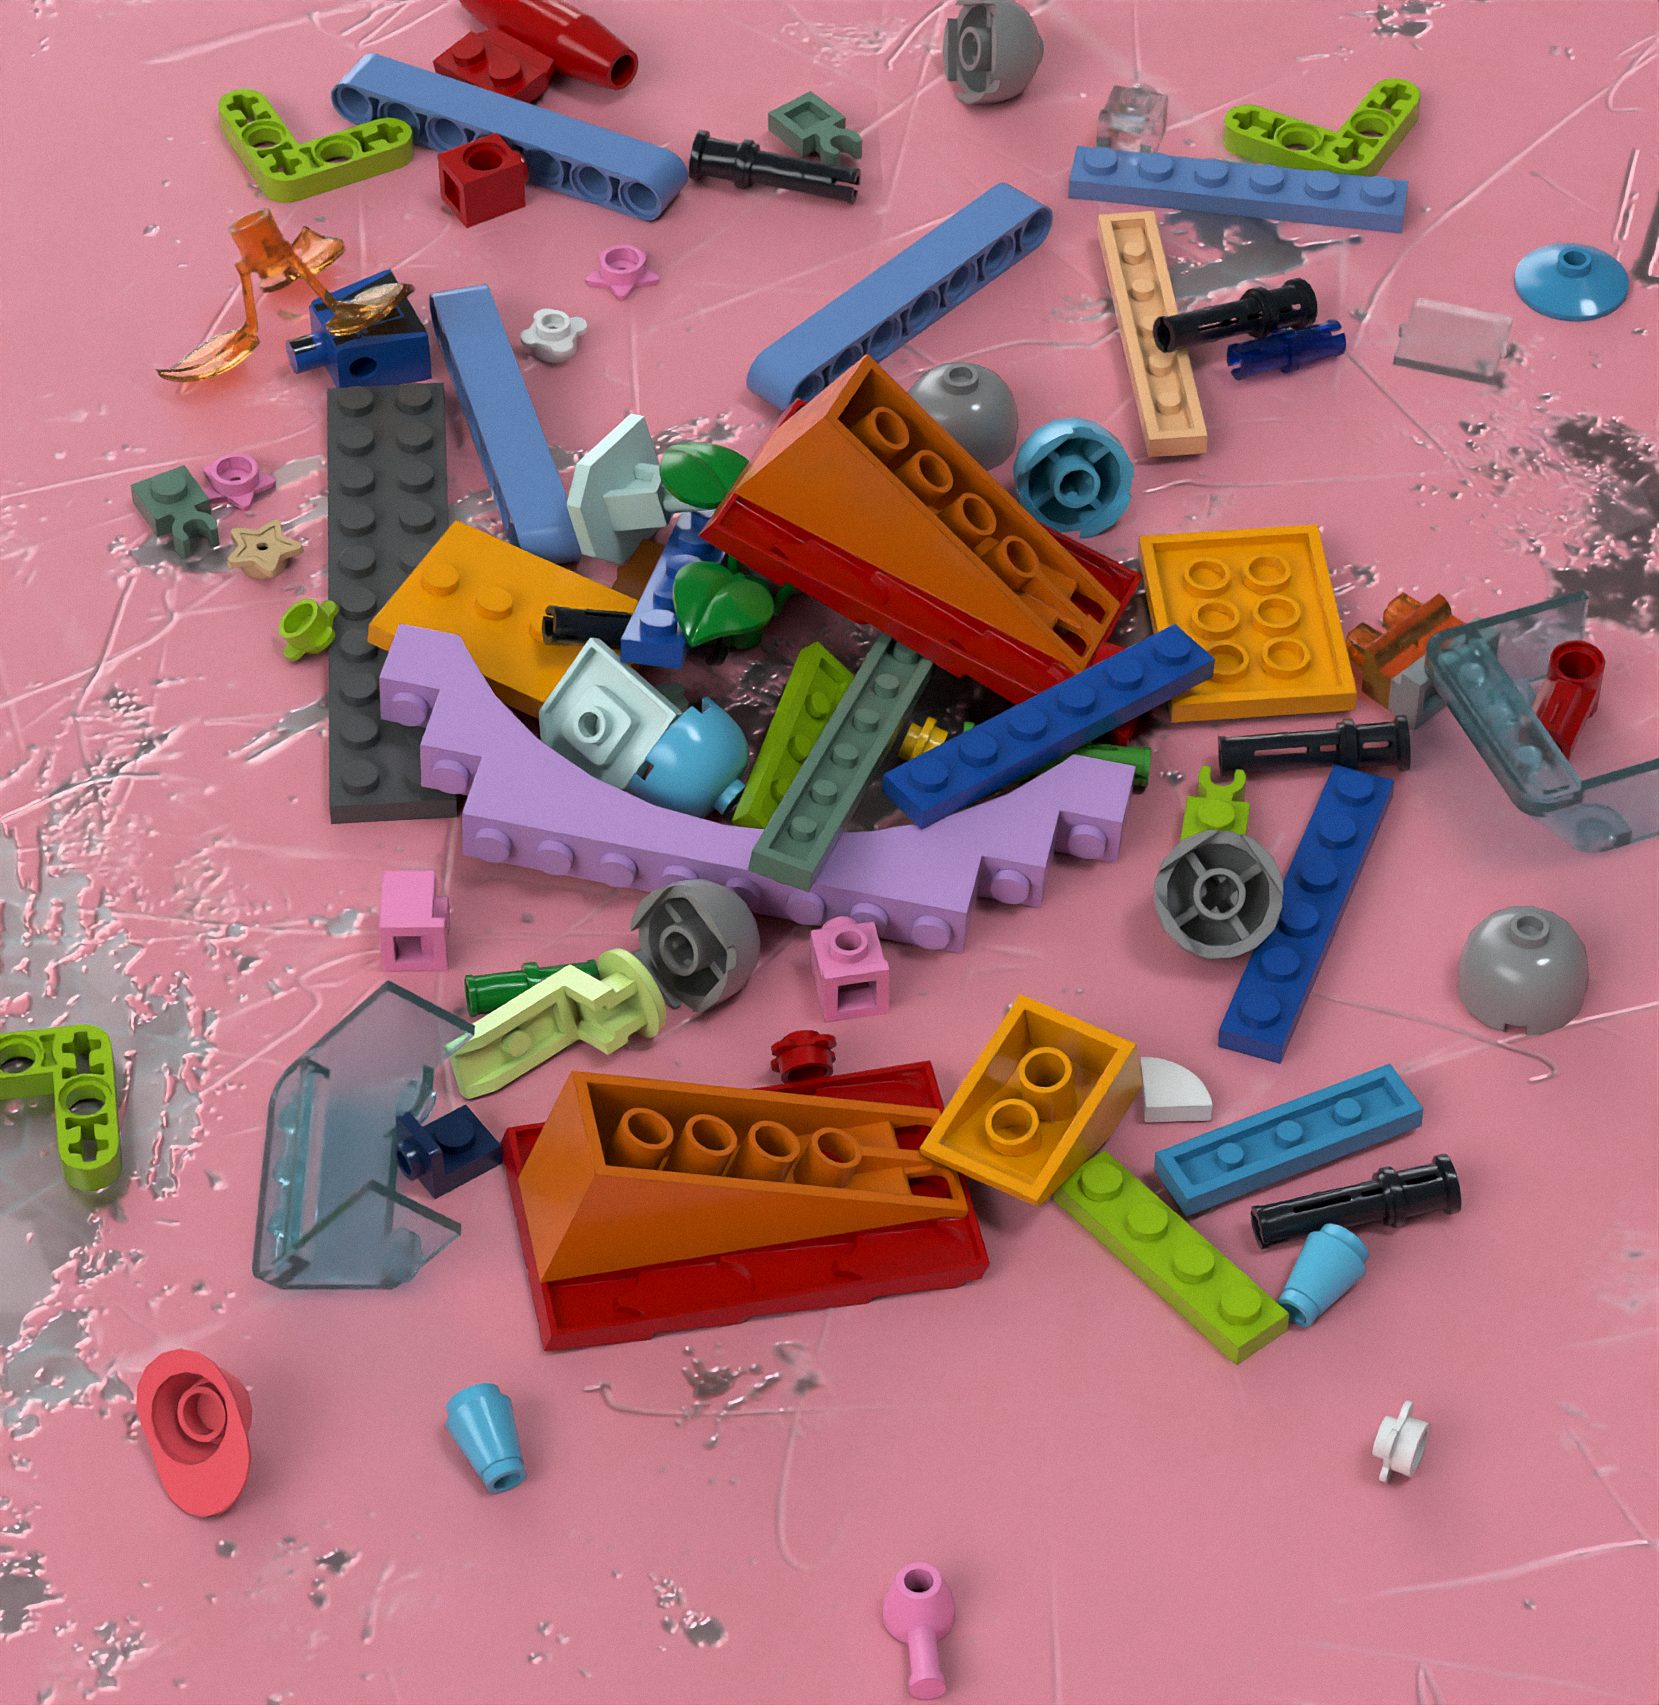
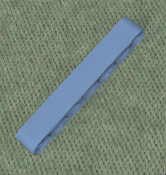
M369 53L363 55L331 90L332 104L345 120L356 125L382 118L403 120L412 129L413 144L440 153L497 132L512 151L518 150L524 157L529 171V180L527 182L641 220L650 221L656 219L688 180L687 167L682 159L666 148L379 54Z
M1007 183L995 185L765 348L750 366L746 381L748 389L771 405L784 411L797 398L807 403L810 402L866 354H869L877 363H880L1036 250L1049 234L1053 222L1052 210Z
M483 283L430 293L429 305L434 332L509 543L557 565L580 561L581 549L566 506L568 499L488 284Z

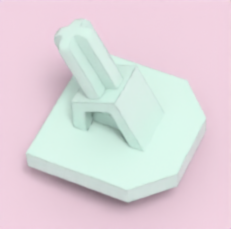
M635 414L627 416L576 464L566 506L583 555L622 565L635 552L643 538L648 540L661 527H667L674 513L717 509H705L688 505L679 501L668 492L659 475L660 465L645 416Z
M590 637L538 711L541 741L592 777L622 791H626L634 773L642 777L651 765L645 757L652 747L687 710L689 702L684 697L685 688L678 682L671 684L663 683L653 687L626 662H621L620 657L602 640Z

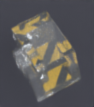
M1144 83L1134 84L1130 88L1114 85L1104 110L1101 109L1098 116L1096 147L1141 153L1157 152L1166 131L1168 95L1160 94L1152 86ZM1120 131L1141 134L1140 145L1117 141L1116 139Z

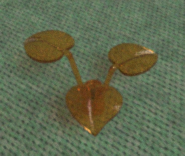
M268 208L259 209L239 218L228 228V232L242 256V259L234 265L241 279L246 314L244 325L240 329L230 330L210 338L169 369H156L161 378L169 381L194 382L205 380L233 368L259 346L261 341L257 335H254L258 331V320L251 279L252 272H257L261 279L258 287L263 293L280 290L297 279H304L326 306L336 314L325 325L328 333L333 336L353 334L377 323L387 316L400 302L413 294L416 288L414 284L390 283L364 290L350 302L336 300L316 278L315 274L327 268L346 251V245L343 240L321 235L304 226L290 245L289 241H286L270 210Z

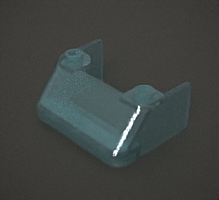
M1584 590L1449 628L1434 634L1426 645L1425 674L1512 803L1519 810L1570 847L1586 853H1601L1659 835V758L1581 780L1531 708L1536 698V692L1530 683L1545 679L1553 649L1565 641H1583L1589 597Z
M387 980L283 1072L273 1089L268 1106L252 1260V1273L255 1278L280 1290H391L403 1282L406 1283L412 1280L423 1265L461 1235L462 1224L395 1191L398 1164L394 1157L393 1145L398 1143L395 1117L408 1110L420 1124L428 1118L436 1102V1091L433 1089L434 1070L474 1037L475 1025Z

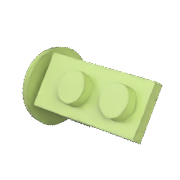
M620 948L608 950L599 956L598 973L600 981L569 964L444 1041L460 1094L467 1099L497 1091L579 1039L609 1055L628 1043V1036L634 1032L646 1038L655 1037L664 1029L667 1022L665 1001L656 981L648 969L634 955Z

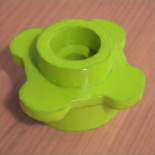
M309 598L300 600L292 605L285 612L279 623V634L288 642L283 651L284 656L290 661H297L305 653L314 655L325 650L332 643L336 635L332 627L333 619L338 614L339 607L331 600L319 605L315 600Z

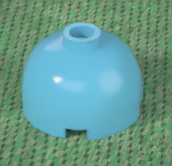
M1079 417L1050 421L1033 431L1021 445L1013 465L1014 490L1019 504L1036 521L1060 533L1081 530L1079 539L1093 537L1113 526L1127 510L1132 497L1129 490L1132 485V477L1134 478V466L1119 439L1096 421Z
M708 696L702 698V713L691 706L668 728L645 757L654 766L645 781L634 773L627 791L631 795L655 806L702 819L715 809L723 816L726 815L740 801L746 786L740 779L749 763V745L742 729L727 712Z

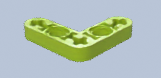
M1392 78L1379 81L1372 87L1338 132L1251 104L1239 105L1230 109L1225 115L1223 143L1229 152L1261 164H1270L1282 168L1311 171L1326 170L1339 174L1373 177L1379 172L1416 124L1419 116L1420 90L1415 84L1404 79ZM1385 109H1391V112L1388 113ZM1372 131L1381 133L1384 136L1368 137L1359 133ZM1302 145L1310 149L1297 151L1288 149L1286 146ZM1352 156H1355V157H1357L1358 159H1357V160H1352Z
M253 89L232 90L221 97L218 103L222 133L264 194L276 202L291 203L400 169L413 160L412 129L405 121L397 118L377 119L298 144L270 102L261 92ZM247 119H248V120L253 119L252 122H250V123L247 124ZM265 142L277 144L269 148L253 147L256 144ZM336 157H345L350 159L346 162L341 163L326 162V160ZM283 167L284 172H277V169Z
M91 1024L0 1033V1067L5 1061L14 1057H27L34 1061L29 1069L20 1073H7L0 1069V1100L54 1094L58 1152L65 1181L71 1187L81 1191H96L114 1183L121 1174L122 1151L115 1062L109 1035L102 1028ZM89 1053L91 1074H78L77 1060L79 1054ZM86 1098H95L104 1103L99 1111L90 1115H77L69 1110L74 1103ZM95 1139L97 1147L96 1160L84 1162L83 1140Z

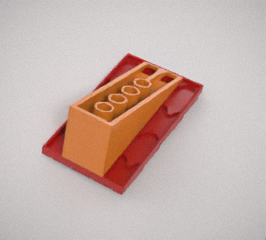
M869 354L863 356L810 402L807 403L797 398L785 408L776 424L754 453L755 455L745 466L732 485V488H730L698 535L776 584L782 586L786 582L790 583L850 621L860 625L870 624L954 676L960 678L966 674L1015 705L1092 667L1100 643L1102 641L1107 642L1143 575L1036 521Z
M931 1060L753 1089L571 1070L547 1121L509 1127L506 1129L500 1142L504 1166L507 1168L506 1175L515 1217H517L516 1223L526 1269H528V1279L537 1322L540 1324L539 1331L544 1352L651 1340L654 1333L740 1324L747 1321L751 1316L869 1304L872 1297L951 1289L963 1286L968 1280L981 1279L989 1267L990 1261L965 1176L956 1170L922 1156L920 1152L921 1145L945 1110Z

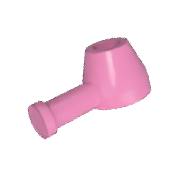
M923 1562L910 1563L901 1568L885 1593L883 1600V1622L887 1631L894 1638L908 1644L911 1665V1677L909 1678L910 1694L916 1699L932 1700L940 1697L946 1691L945 1676L940 1670L937 1641L944 1638L953 1627L955 1621V1602L949 1586L934 1566Z

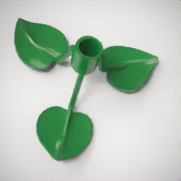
M706 442L681 443L666 448L660 463L659 475L668 492L679 501L698 508L712 509L719 506L749 461L736 451L717 444ZM728 554L727 568L715 562L698 561L689 563L679 569L673 584V604L679 625L690 647H695L715 638L731 635V647L751 649L760 644L765 627L772 619V615L779 616L781 614L785 601L794 592L796 587L786 582L775 596H772L769 585L763 579L739 573V561Z

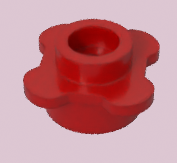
M814 1030L792 1032L771 1046L772 1055L776 1056L770 1062L771 1069L774 1072L780 1073L781 1080L784 1083L831 1076L833 1074L832 1063L836 1061L835 1052L831 1051V1049L837 1046L836 1038L833 1035L820 1034Z

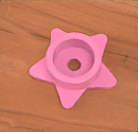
M621 244L611 246L598 253L600 268L587 275L586 282L591 287L609 288L618 300L624 301L635 288L657 285L659 276L645 267L647 251L640 250L631 245Z
M230 453L219 457L213 464H207L203 467L204 474L210 482L204 491L210 500V504L230 502L240 510L248 511L251 509L256 494L272 489L276 484L274 476L258 472L257 462L252 455Z

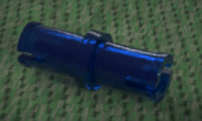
M1335 319L1296 330L1289 326H1284L1273 330L1271 336L1243 343L1230 344L1226 354L1228 367L1235 364L1241 365V367L1231 371L1232 376L1238 381L1278 369L1286 374L1299 370L1303 363L1343 355L1346 350L1345 333L1332 336V332L1339 331L1342 328L1341 324Z

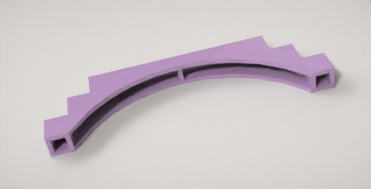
M399 623L379 677L381 719L398 722L405 726L426 728L420 744L421 786L438 789L449 794L468 795L462 812L463 855L480 858L491 863L501 862L541 870L551 875H566L602 882L612 887H627L647 892H653L673 882L707 879L731 888L746 902L753 913L793 920L803 925L823 926L830 919L840 916L851 917L858 924L874 921L878 938L919 945L928 950H944L963 954L978 896L995 899L1006 904H1020L1041 908L1054 851L1075 855L1083 859H1096L1117 864L1130 810L1136 766L1073 754L1062 763L1009 794L949 815L922 830L913 823L876 831L843 832L810 891L806 892L748 871L752 850L762 835L763 829L723 825L655 806L592 777L537 739L494 694L465 647L460 635Z

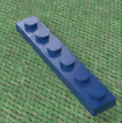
M715 510L681 513L621 638V662L675 669L683 668L692 647L689 646L675 613L673 604L674 579L679 569L693 562L710 561L727 568L728 554L698 536Z
M1173 624L884 773L882 793L922 830L1212 678L1215 659L1182 629Z
M1334 764L1283 881L1282 909L1275 929L1252 952L1219 1028L1218 1047L1281 1064L1393 798L1394 780Z

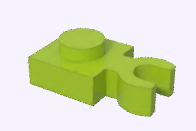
M1203 766L1200 769L1197 797L1187 795L1181 841L1205 830L1232 831L1239 835L1247 836L1250 802H1243L1246 785L1244 770L1236 769L1234 781L1229 785L1220 786L1211 781V766Z

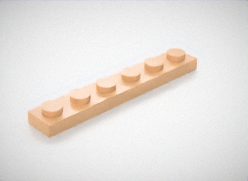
M1154 211L1098 215L1097 233L1148 458L1207 453L1208 435L1187 348L1178 349L1171 353H1163L1158 349L1153 337V325L1158 317L1179 314Z

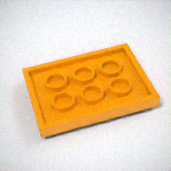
M455 520L370 622L367 642L389 652L399 623L460 635L465 647L494 694L504 704L539 719L538 711L584 647L573 645L554 646L544 643L542 619L543 616H547L546 608L549 605L569 607L571 609L634 613L639 601ZM612 649L620 657L621 650ZM626 662L636 672L642 666V664Z
M1318 524L1139 536L1138 556L1154 634L1176 624L1215 659L1212 678L1167 701L1171 723L1352 711L1356 709L1357 690Z

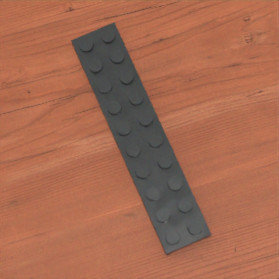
M444 382L327 388L328 600L333 601L339 607L338 614L333 619L332 627L336 635L329 645V807L331 824L457 817V794H449L438 789L421 786L420 744L426 728L405 726L398 722L381 719L379 677L389 652L367 642L370 622L449 528Z

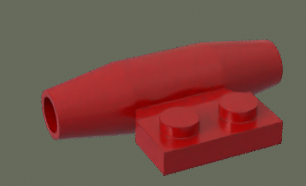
M460 0L462 7L488 30L477 34L472 31L432 61L435 73L528 104L549 88L548 83L554 70L564 76L615 91L626 88L632 82L638 70V56L631 48L597 19L563 0Z

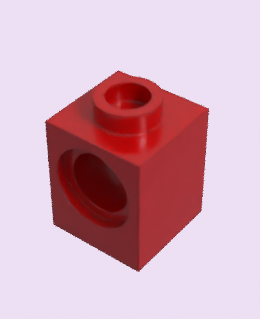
M497 132L437 154L441 199L466 228L526 206L524 182L529 180L527 164L522 154L518 150L512 151Z

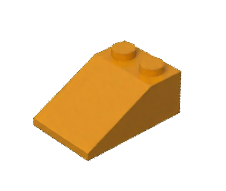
M1019 994L920 1147L921 1155L1039 1208L1112 1136L1141 1090L1143 1084L1137 1044Z

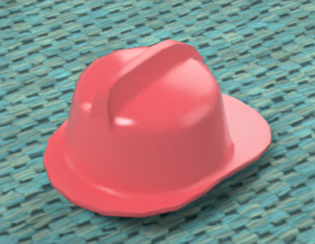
M179 1348L161 1353L146 1366L138 1383L136 1402L141 1426L147 1437L160 1481L170 1500L184 1512L201 1517L223 1513L238 1500L249 1477L251 1452L247 1433L251 1427L253 1409L249 1393L239 1378L226 1369L218 1367L215 1362L198 1351Z

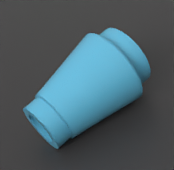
M1328 1223L1320 1231L1309 1233L1283 1289V1294L1277 1301L1289 1313V1320L1299 1326L1310 1327L1316 1318L1320 1317L1366 1273L1364 1263L1369 1258L1367 1247L1354 1233L1336 1224Z
M492 1383L476 1384L455 1394L446 1405L449 1417L446 1420L445 1426L480 1479L485 1483L487 1491L497 1494L519 1486L526 1479L527 1473L523 1466L524 1461L511 1398L501 1394L498 1386Z

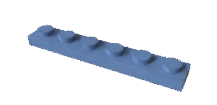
M1077 146L1069 180V198L1402 233L1408 181L1389 179L1383 176L1367 177L1333 173L1326 170L1311 171L1282 168L1270 164L1254 165L1226 162L1214 158L1198 159L1169 156L1157 152L1141 153L1113 150L1107 147Z

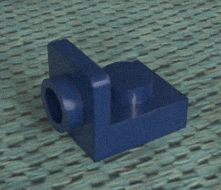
M466 1104L423 1127L408 1110L395 1117L398 1143L393 1145V1153L396 1162L409 1180L418 1179L434 1199L503 1164L501 1144Z

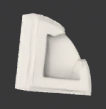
M1141 1057L1140 1070L1143 1084L1141 1089L1145 1122L1211 1121L1213 1105L1206 1086L1195 1074L1185 1067L1168 1060Z

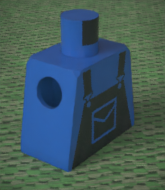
M391 269L379 272L314 299L309 305L312 334L286 341L287 356L295 374L325 366L336 388L401 385L432 379L429 335Z

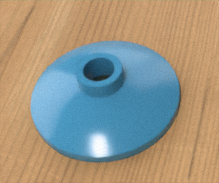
M1577 243L1550 244L1531 251L1517 265L1514 279L1519 297L1530 308L1547 317L1575 322L1599 319L1616 311L1624 303L1629 287L1628 275L1618 260L1600 249Z

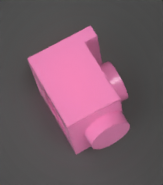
M435 870L383 871L379 921L383 971H448L449 958L446 935H449L450 928L449 897L437 896L438 882Z
M840 916L827 921L821 929L810 930L811 969L825 1023L889 1013L890 970L887 960H884L874 921L858 924L851 917ZM861 982H868L869 988L838 992V986Z

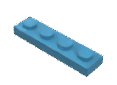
M1389 1063L1155 1152L1154 1170L1187 1217L1421 1127L1424 1109Z

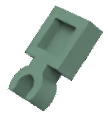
M812 91L768 112V130L802 157L816 151L820 154L821 163L840 166V152L847 153L856 160L862 158V138L855 131L846 129V118Z
M185 465L130 485L132 500L136 508L157 537L172 532L174 548L178 555L183 558L191 556L189 539L193 537L206 538L213 548L220 545L217 521L211 515L210 500Z

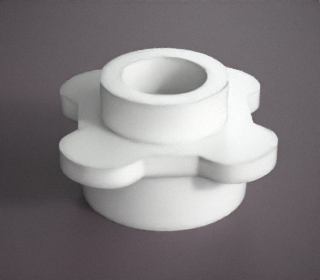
M541 309L534 314V323L531 327L521 332L520 341L523 346L532 348L534 356L544 362H563L573 357L576 353L577 337L587 332V323L581 317L569 318L562 311Z
M1406 1400L1398 1419L1385 1416L1380 1425L1372 1455L1383 1459V1466L1379 1476V1480L1388 1483L1393 1471L1412 1477L1422 1459L1430 1433V1423L1411 1417L1414 1402Z

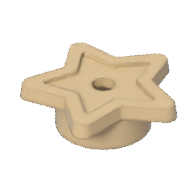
M278 519L270 521L257 530L234 528L231 530V539L237 548L228 557L227 567L230 569L241 568L245 574L256 579H269L280 575L288 566V558L302 554L304 549L301 542L283 536L282 524Z

